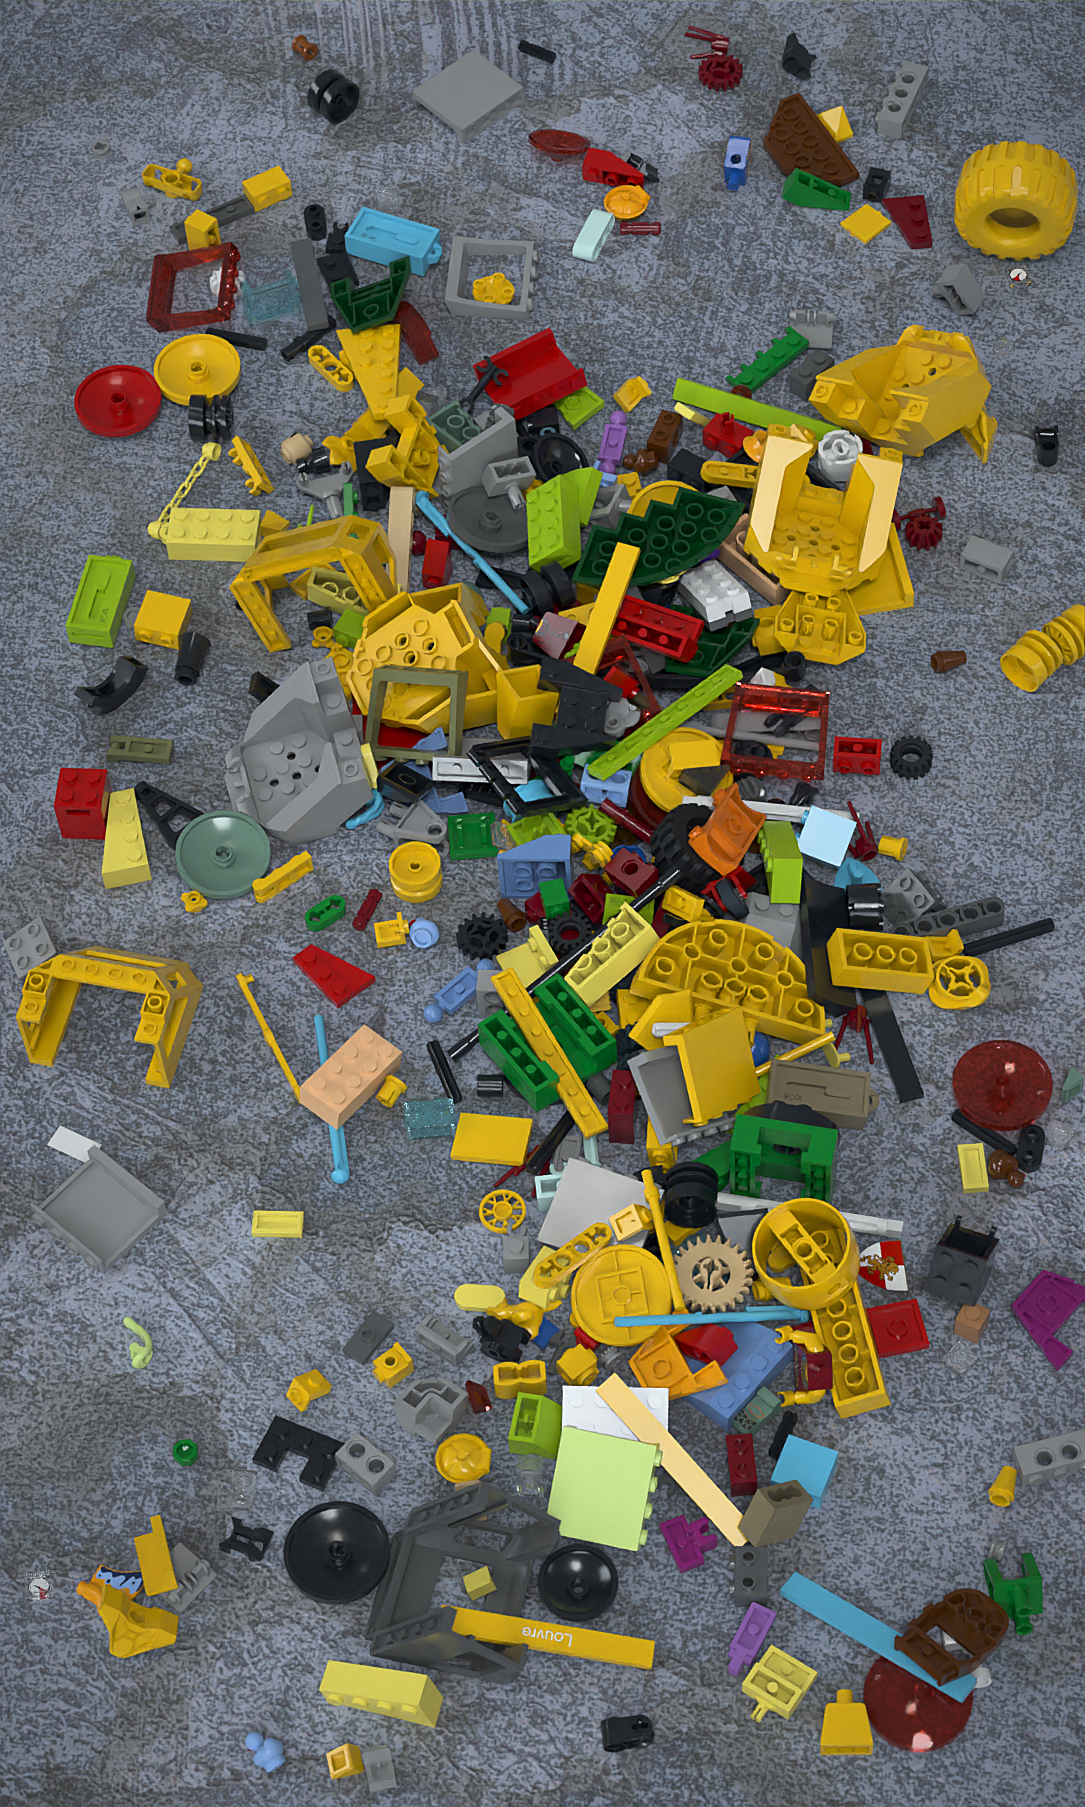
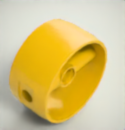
M798 1198L784 1202L765 1215L754 1233L752 1253L755 1268L766 1289L778 1301L788 1307L798 1310H817L828 1307L843 1298L857 1279L860 1269V1250L857 1239L846 1218L836 1208L824 1201L812 1198ZM825 1223L840 1229L847 1235L846 1251L837 1268H835L801 1226L802 1224ZM777 1240L780 1241L796 1261L798 1267L804 1271L813 1284L807 1286H787L774 1281L767 1275L766 1264L768 1255ZM805 1252H811L808 1256L801 1257Z

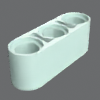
M598 209L591 211L575 241L572 252L573 257L590 262L596 261L615 223V216L613 215L615 214Z

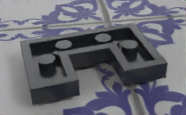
M275 1415L252 1461L253 1464L277 1473L288 1451L307 1458L308 1461L299 1477V1481L323 1492L337 1467L335 1453L345 1443Z

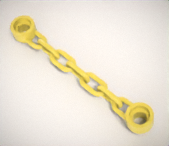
M214 442L204 444L202 457L194 465L185 482L178 488L175 496L165 507L158 521L149 524L148 534L152 538L160 540V528L170 519V514L166 513L169 507L178 508L182 499L191 490L197 477L206 468L209 460L217 461L220 458V444ZM199 465L201 469L197 473L196 468ZM185 486L186 491H185L184 494H183V493L181 492V490H182L183 487Z

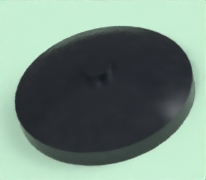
M346 1501L322 1503L303 1513L290 1528L285 1539L283 1551L286 1571L293 1585L306 1597L331 1605L354 1602L373 1591L387 1572L391 1554L388 1534L379 1518L367 1508Z

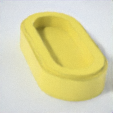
M370 743L361 745V751L372 786L377 789L376 779L380 773Z
M463 1284L456 1289L454 1294L455 1303L458 1308L464 1311L486 1312L488 1307H496L505 1297L504 1291L498 1286Z

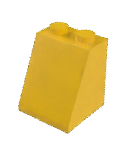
M539 664L497 671V730L504 740L529 736L533 723L552 725L559 693L537 689Z

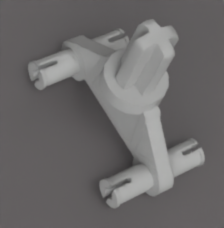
M346 461V464L344 462L341 464L340 473L312 481L309 480L308 475L304 472L303 476L301 473L298 476L297 488L300 494L304 496L306 493V495L310 494L321 499L327 505L331 519L344 515L339 499L343 491V483H350L353 477V469L348 461Z

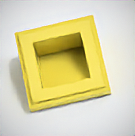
M487 1566L463 1577L466 1590L472 1601L497 1590Z

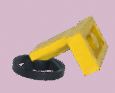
M676 885L666 890L662 908L689 922L699 920L713 921L714 918L723 919L725 917L721 907L703 893L696 896Z

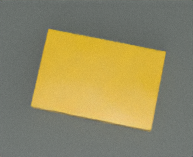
M460 1113L450 1155L451 1159L521 1166L526 1161L534 1126L533 1119Z

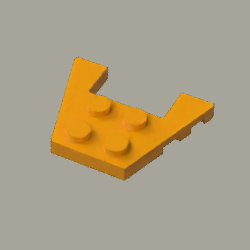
M685 1305V1309H684V1310H681V1311H676V1310H675L672 1314H691V1313H690V1311L688 1310L687 1306ZM691 1324L664 1325L657 1334L645 1341L631 1357L628 1363L642 1388H668V1401L729 1382L716 1360L693 1374L673 1338L674 1335Z

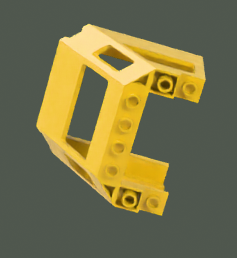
M348 515L278 532L263 538L229 586V589L270 653L291 648V640L273 612L272 598L273 590L289 587V582L284 575L286 573L339 561L369 613L398 594L396 556L388 544V536L381 523ZM352 533H356L359 539L349 536ZM389 562L390 578L382 566L383 563ZM259 580L265 590V598L255 581Z
M92 946L59 954L29 970L21 991L23 998L16 1014V1020L30 1063L54 1066L82 984L104 986L146 994L140 1011L141 1020L134 1040L135 1042L152 1044L155 1047L145 1078L146 1084L170 1088L204 987L191 971L188 962ZM168 980L178 981L176 989L172 987Z

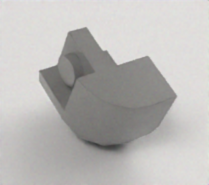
M439 1376L437 1379L427 1378L419 1380L418 1378L395 1400V1416L400 1425L411 1436L415 1438L419 1434L434 1445H437L447 1432L451 1434L462 1419L468 1402V1393Z

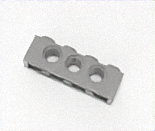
M905 61L902 68H898L895 77L896 81L891 83L889 96L884 98L882 110L877 112L875 123L878 124L877 133L902 138L928 83V66Z
M1085 1429L1013 1447L1012 1460L1021 1485L1037 1486L1045 1480L1053 1478L1061 1480L1072 1473H1085ZM1069 1453L1074 1455L1075 1458L1067 1459L1063 1455ZM1046 1460L1050 1464L1044 1466L1039 1464L1038 1461Z

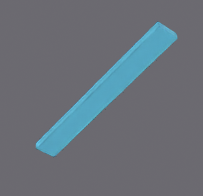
M796 1571L780 1589V1595L961 1703L977 1684V1678L968 1674L939 1687L936 1679L901 1650L896 1651L894 1649V1638L897 1635L902 1637L901 1633Z

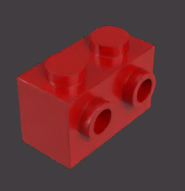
M835 736L833 772L880 775L882 739Z

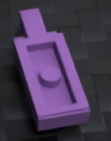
M755 1602L751 1603L730 1644L728 1657L732 1658L728 1666L729 1674L738 1677L744 1664L751 1666L752 1662L755 1661L777 1618V1612Z

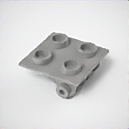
M797 309L790 311V327L809 341L810 347L808 348L831 349L834 313H830V310L818 311L817 314V310H814V314H810V309H808L807 313H805V310Z
M41 916L3 942L19 980L26 976L29 970L58 955Z
M179 1542L170 1551L178 1588L159 1593L158 1595L181 1614L218 1575L210 1569L211 1565L205 1559L201 1561Z

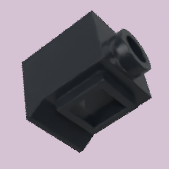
M876 167L870 168L863 186L864 200L882 204V199L886 198L891 186V171ZM875 179L882 180L880 184L874 183Z

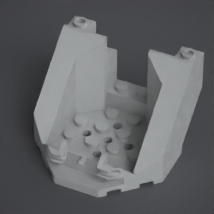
M332 657L313 663L305 662L253 711L243 741L232 747L225 757L228 771L224 778L233 811L249 816L263 828L266 835L274 836L291 847L338 833L341 828L340 825L373 798L371 780L361 751V741ZM290 754L296 755L293 760L288 759ZM301 774V778L298 780H294L293 776ZM275 780L279 781V784L277 786H271V782Z

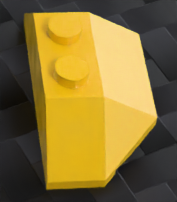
M984 404L975 426L970 429L963 426L958 430L983 464L986 463L995 442L998 425L996 419L989 415Z

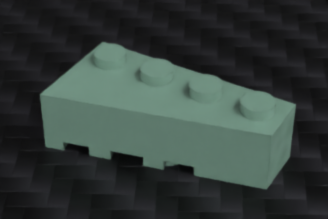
M454 400L426 419L429 426L433 425L437 432L434 435L440 445H445L449 454L481 434V429L478 425L472 423L469 414L466 411L463 412L457 400Z

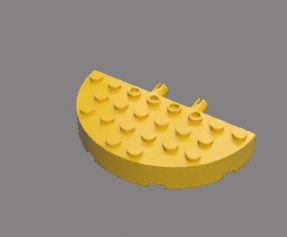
M714 919V921L701 922L700 920L687 923L667 933L655 944L639 966L629 991L630 994L654 1000L659 994H669L691 989L693 1012L695 1013L694 1021L721 1008L741 1007L750 1047L754 1046L755 1031L802 1045L825 1034L824 1007L808 998L805 965L787 946L784 948L774 941V937L770 934L737 921Z

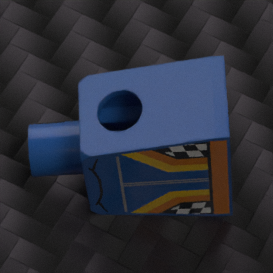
M730 135L724 163L725 183H727L726 187L729 190L736 191L739 189V185L744 186L747 183L752 163L751 138Z

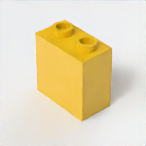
M147 590L134 623L135 640L179 650V637L186 632L192 616L191 599Z

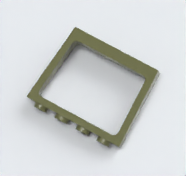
M382 665L374 668L364 744L370 743L375 760L383 761L387 760L388 757H394V761L408 762V759H415L416 764H428L429 761H433V755L461 756L468 671ZM388 682L447 686L450 688L449 751L391 747L378 744L377 740Z

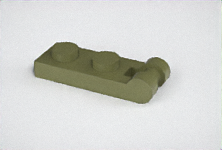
M115 735L110 737V749L107 750L106 759L110 762L123 760L170 764L174 743L173 740Z

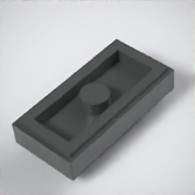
M372 1311L343 1347V1353L364 1366L394 1329V1324Z

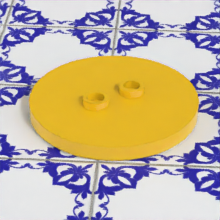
M676 727L646 749L640 760V779L646 794L658 807L668 813L674 807L681 805L682 796L697 797V795L712 797L720 788L725 790L733 783L732 762L724 747L711 735L695 728ZM710 739L715 741L720 766L714 775L668 778L667 769L671 764L668 749L670 743Z
M619 1244L601 1249L596 1255L581 1265L575 1275L571 1288V1306L576 1321L590 1337L610 1347L625 1348L639 1345L652 1338L664 1326L615 1327V1317L670 1315L673 1305L664 1265L651 1252L634 1245Z

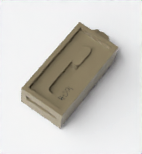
M772 1059L768 1070L765 1104L772 1103L775 1100L792 1105L805 1104L810 1106L813 1111L830 1119L837 1127L863 1130L868 1115L873 1114L878 1109L880 1101L878 1093L870 1089L871 1073L779 1059Z

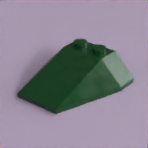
M410 256L389 262L390 277L356 289L350 277L330 283L331 299L353 334L394 320L411 275Z
M672 604L670 607L671 610L695 618L694 607ZM750 617L734 622L732 628L722 627L714 631H710L704 625L696 643L698 649L693 658L685 663L665 656V671L708 678L724 666L754 637L760 624V619Z

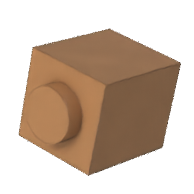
M977 1303L974 1307L964 1304L955 1319L954 1334L978 1344L989 1324L990 1310Z

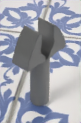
M564 1329L558 1331L550 1338L549 1345L555 1347L556 1350L546 1370L548 1375L555 1376L557 1373L556 1362L561 1359L567 1349L576 1347V1339L573 1332L570 1341L563 1346L561 1340L565 1335Z

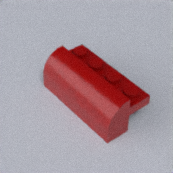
M625 594L610 637L687 663L693 658L698 649L696 643L705 623L703 620Z

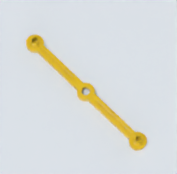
M238 973L235 975L238 986L262 1029L268 1047H271L300 1104V1086L297 1084L247 986L248 983L254 982V978L251 973L246 976Z

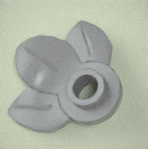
M621 698L619 703L611 702L609 708L607 707L604 733L616 736L617 738L621 737L627 727L634 726L639 721L641 712L630 710L629 703L625 698Z

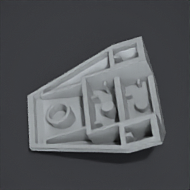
M751 892L747 893L749 897L743 898L750 912L747 916L738 920L729 908L725 912L723 920L745 923L774 937V941L784 948L787 946L803 961L804 951L798 903H771L769 896Z

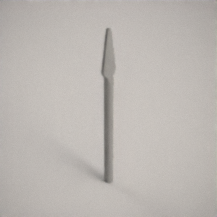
M684 721L677 726L695 728L713 737L741 741L756 740L770 745L819 752L824 751V743L703 726V724L697 721Z

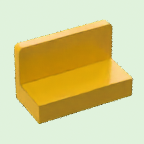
M713 739L670 743L668 746L671 764L667 769L669 779L714 775L720 766Z

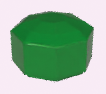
M190 1439L179 1440L173 1446L174 1461L181 1466L193 1465L198 1459L197 1445Z

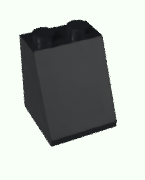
M398 437L353 442L363 512L385 509L390 498L391 488L379 482L365 467L371 450L388 445H393L397 449Z

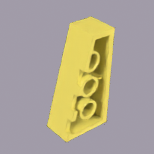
M318 567L312 568L307 585L308 600L323 607L330 606L332 611L342 615L346 609L363 616L370 614L346 573ZM397 583L398 593L402 591V584Z

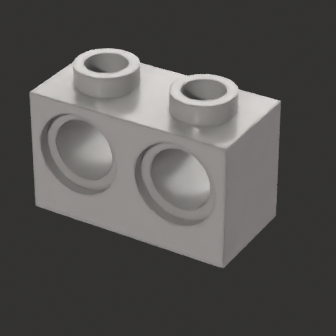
M478 969L476 995L479 1016H491L505 1006L490 981V977L504 970Z
M357 1432L335 1453L337 1465L374 1496L397 1475L394 1458L387 1452L381 1453L369 1437L365 1436L363 1438ZM356 1452L364 1453L361 1457L352 1456ZM374 1468H383L379 1473L371 1472Z

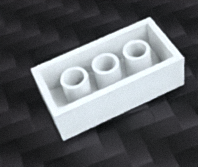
M563 1386L562 1430L563 1426L568 1424L578 1426V1429L639 1441L595 1392L598 1387ZM628 1387L668 1431V1388Z

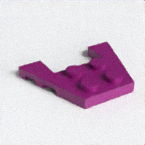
M1042 1270L1015 1300L1011 1310L1054 1369L1059 1371L1071 1358L1073 1350L1053 1336L1082 1303H1085V1286L1074 1283L1075 1280Z

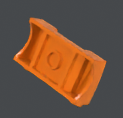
M736 782L725 790L720 788L713 794L712 798L714 800L712 805L715 807L714 812L704 826L700 827L698 825L688 834L690 837L688 843L695 852L723 877L737 868L767 818L764 813L750 809L742 801L739 794V785Z

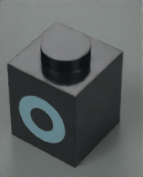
M556 407L539 409L530 414L531 419L527 420L528 433L539 435V438L547 433L560 434Z

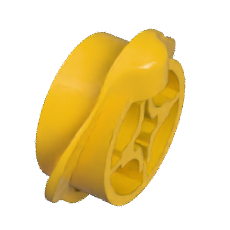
M952 956L932 964L934 980L928 987L929 997L937 1007L948 1010H964L979 1006L988 999L991 992L987 966L980 959L970 956ZM970 975L975 979L977 983V988H975L973 986L974 983H972L969 980ZM940 978L944 979V983L948 986L947 990L942 987Z

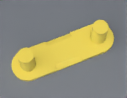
M830 1018L825 1019V1028L832 1027V1020ZM831 1042L821 1047L831 1067L838 1068L841 1062L850 1061V1054L848 1052L838 1054Z

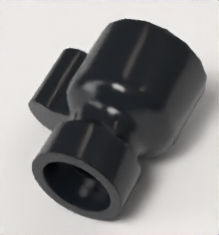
M324 446L313 449L306 459L302 457L295 460L299 473L302 476L303 472L306 474L309 471L320 473L331 469Z

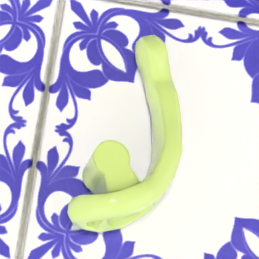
M125 1317L123 1320L124 1325L137 1334L145 1344V1347L139 1346L138 1343L130 1344L129 1350L132 1366L136 1369L145 1368L153 1355L150 1335L131 1317Z

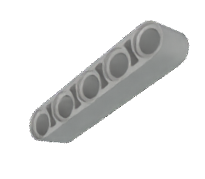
M816 710L793 728L790 727L788 732L781 737L817 741L824 738L825 724L823 712ZM774 711L719 713L710 717V727L776 736L773 732L784 720L781 718L776 725L767 728L764 725V721ZM714 737L716 740H719V739H727V738ZM729 739L730 744H736L741 741Z

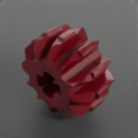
M919 513L917 518L911 516V519L905 526V539L909 542L911 548L917 546L918 551L922 548H925L927 551H929L930 547L937 548L938 542H941L943 538L942 523H939L937 517L931 518L929 513L927 516H922Z

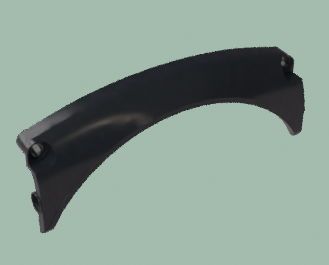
M516 608V614H513L512 634L507 638L508 658L514 663L525 662L532 665L539 664L540 666L543 657L556 658L549 656L532 641L536 631L529 627V622L534 616L530 609L528 613L523 615ZM798 651L758 655L732 666L740 670L743 678L733 686L747 685L762 667L784 676L785 680L800 681L806 673L807 659ZM599 664L595 676L603 679L611 670V667ZM627 671L641 682L639 686L694 688L706 679L692 675L651 674Z

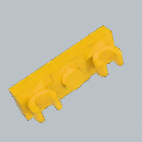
M239 436L234 437L231 441L235 447L230 449L228 454L235 458L232 461L237 466L242 465L243 470L252 477L245 482V485L251 489L249 493L255 497L262 490L270 494L275 488L250 443Z

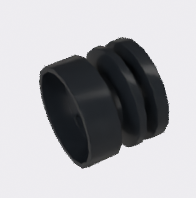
M192 394L190 396L188 422L192 441H206L209 431H212L215 441L220 439V435H222L223 441L231 439L234 426V410L229 394L222 395L221 402L219 395L215 394L212 404H209L206 394Z
M687 1161L678 1163L666 1173L664 1214L671 1223L683 1228L695 1229L705 1227L717 1217L719 1176L712 1167L701 1162Z

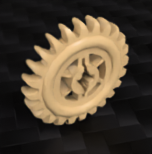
M708 1234L706 1243H703L699 1236L696 1239V1246L688 1240V1251L680 1246L679 1253L681 1257L674 1254L673 1260L677 1264L675 1268L685 1305L692 1303L691 1310L701 1307L702 1313L710 1309L711 1313L714 1314L717 1308L722 1312H726L727 1305L730 1308H735L734 1301L743 1302L741 1294H749V1288L746 1286L753 1284V1279L749 1277L754 1274L752 1268L748 1269L751 1266V1260L744 1261L747 1252L743 1251L738 1254L740 1249L738 1243L733 1248H730V1238L724 1244H721V1236L718 1235L714 1243ZM713 1262H714V1271H713L712 1274L710 1275V1286H709V1289H707V1288H708V1275H709L710 1271H712V1266H713ZM695 1267L700 1269V1273L692 1278V1273ZM730 1273V1279L726 1284L722 1280V1275ZM701 1282L704 1286L703 1289L699 1288L695 1283ZM719 1285L722 1287V1289L713 1291Z

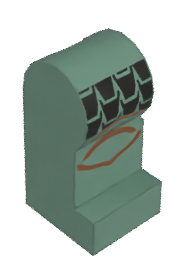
M763 1386L756 1393V1397L734 1417L731 1425L741 1434L752 1433L753 1437L781 1412V1400Z

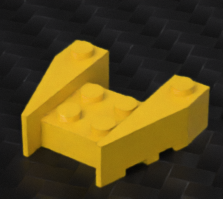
M411 394L390 399L384 417L401 434L397 449L393 445H388L371 450L365 468L379 482L390 488L391 486L415 487L417 492H428V500L436 498L439 494L432 488L439 467L437 448L440 446L448 454L449 452L444 444L440 445L434 435L437 432L433 425L429 426L425 419L427 416L426 411Z

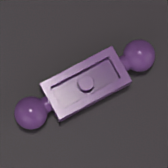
M620 410L614 411L610 415L611 424H605L598 461H601L600 471L613 475L616 474L615 465L620 466L628 432L627 426H625L627 416Z

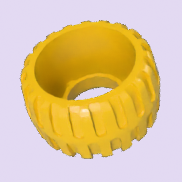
M1002 141L996 145H986L982 150L975 151L963 164L954 194V222L962 239L967 240L968 245L972 248H980L981 253L988 256L990 254L997 255V258L1001 260L1006 258H1015L1014 261H1023L1024 258L1035 260L1040 258L1042 254L1048 256L1054 253L1069 238L1078 209L1077 176L1070 163L1065 158H1060L1059 153L1056 151L1048 150L1040 144L1026 143V141Z

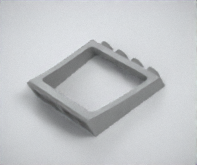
M453 236L445 302L450 314L529 320L530 311L535 310L532 295L537 293L534 279L538 278V268L535 265L540 262V253L534 241L492 240ZM472 255H526L520 304L514 306L464 299L469 257Z

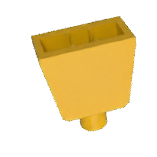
M848 1689L838 1690L836 1692L837 1703H828L825 1707L820 1740V1755H872L873 1739L865 1704L853 1703V1691Z

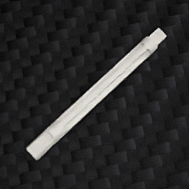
M682 796L681 804L698 803V806L706 805L709 806L710 810L715 809L712 805L714 799L711 796ZM742 800L750 809L764 813L768 820L800 823L804 811H810L811 807ZM823 809L854 821L849 811Z
M718 1192L717 1210L730 1212L768 1208V1212H770L773 1208L783 1203ZM840 1212L846 1218L853 1231L901 1239L903 1221Z

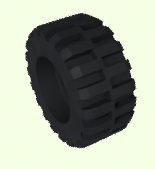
M685 803L674 807L653 831L650 841L652 846L651 854L655 857L654 863L657 867H660L662 875L675 866L683 877L674 885H678L682 889L698 896L708 883L719 880L723 876L695 852L688 843L690 839L688 834L696 826H704L714 810H710L709 806L706 805L698 806V803ZM745 855L743 856L738 866L741 865L743 867L745 862Z

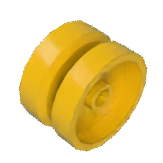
M415 841L400 845L392 852L389 859L391 886L396 896L406 902L423 903L433 899L440 892L443 885L440 856L435 848L427 843Z

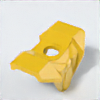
M107 1584L101 1588V1591H103L102 1600L98 1611L110 1633L109 1652L119 1658H127L175 1643L179 1616L155 1606L152 1608L144 1607L131 1601L123 1591Z

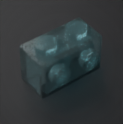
M440 1097L435 1100H412L403 1103L407 1141L455 1136L456 1122L453 1098Z

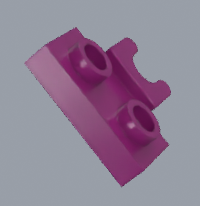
M683 1514L659 1524V1529L680 1574L704 1565L705 1559L702 1554L717 1547L718 1540L716 1535H702L709 1530L708 1518L694 1521L689 1526Z

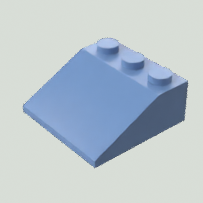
M545 835L497 855L501 898L529 899L539 892V883L562 878L568 899H573L567 891L573 884L574 879L571 835Z

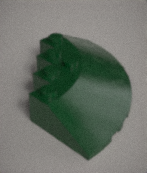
M679 487L673 505L651 499L644 517L622 512L615 530L593 524L572 582L601 587L618 542L638 547L641 550L628 587L645 585L677 575L708 557L722 544L739 521L745 503Z

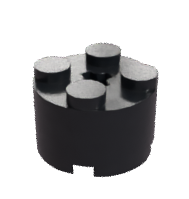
M881 883L846 885L845 895L849 929L870 932L883 931V918L879 917V915L884 913L883 899H878V897H881Z

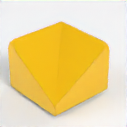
M267 510L260 524L261 535L265 537L287 531L290 522L273 511Z

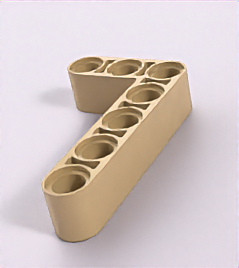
M391 486L388 544L396 556L397 583L402 584L403 592L409 593L414 516L419 517L420 509L415 505L417 491L415 487ZM387 562L386 573L390 578L389 562Z

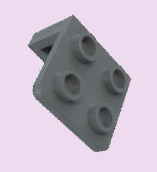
M906 868L881 892V897H878V899H883L884 914L893 925L923 916L930 909L938 912L947 908L942 901L944 899L943 895L936 888L932 889L929 886L930 880L922 871L917 873L910 868Z

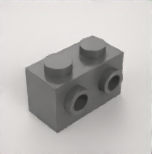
M819 349L809 354L804 359V362L791 370L789 374V392L807 402L817 382L816 376L834 367L835 359Z
M735 1546V1556H730V1572H735V1581H729V1597H735V1607H750L752 1602L767 1607V1546L756 1548L754 1546Z

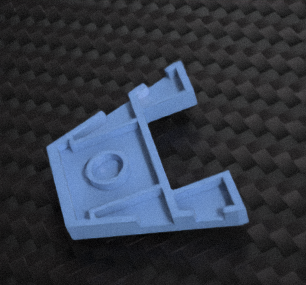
M442 727L435 729L431 735L417 742V745L412 748L436 751L448 749ZM408 759V762H400L432 780L428 764H416L415 759ZM392 760L387 765L382 767L381 771L383 772L387 767H389L394 762V760ZM434 787L421 798L435 814H469L463 792L439 799ZM400 802V803H402V804H404V805L410 807L414 802Z

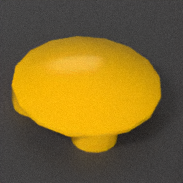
M497 272L493 276L476 279L473 282L472 294L476 301L507 305L514 298L515 289L513 284L505 279L504 274Z

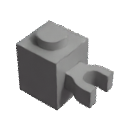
M507 1225V1236H503V1264L505 1273H525L530 1266V1244L526 1225H521L522 1231L519 1234H514L512 1232V1225Z

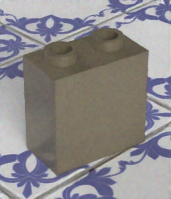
M797 1479L757 1489L738 1528L755 1548L794 1538L813 1502V1498Z

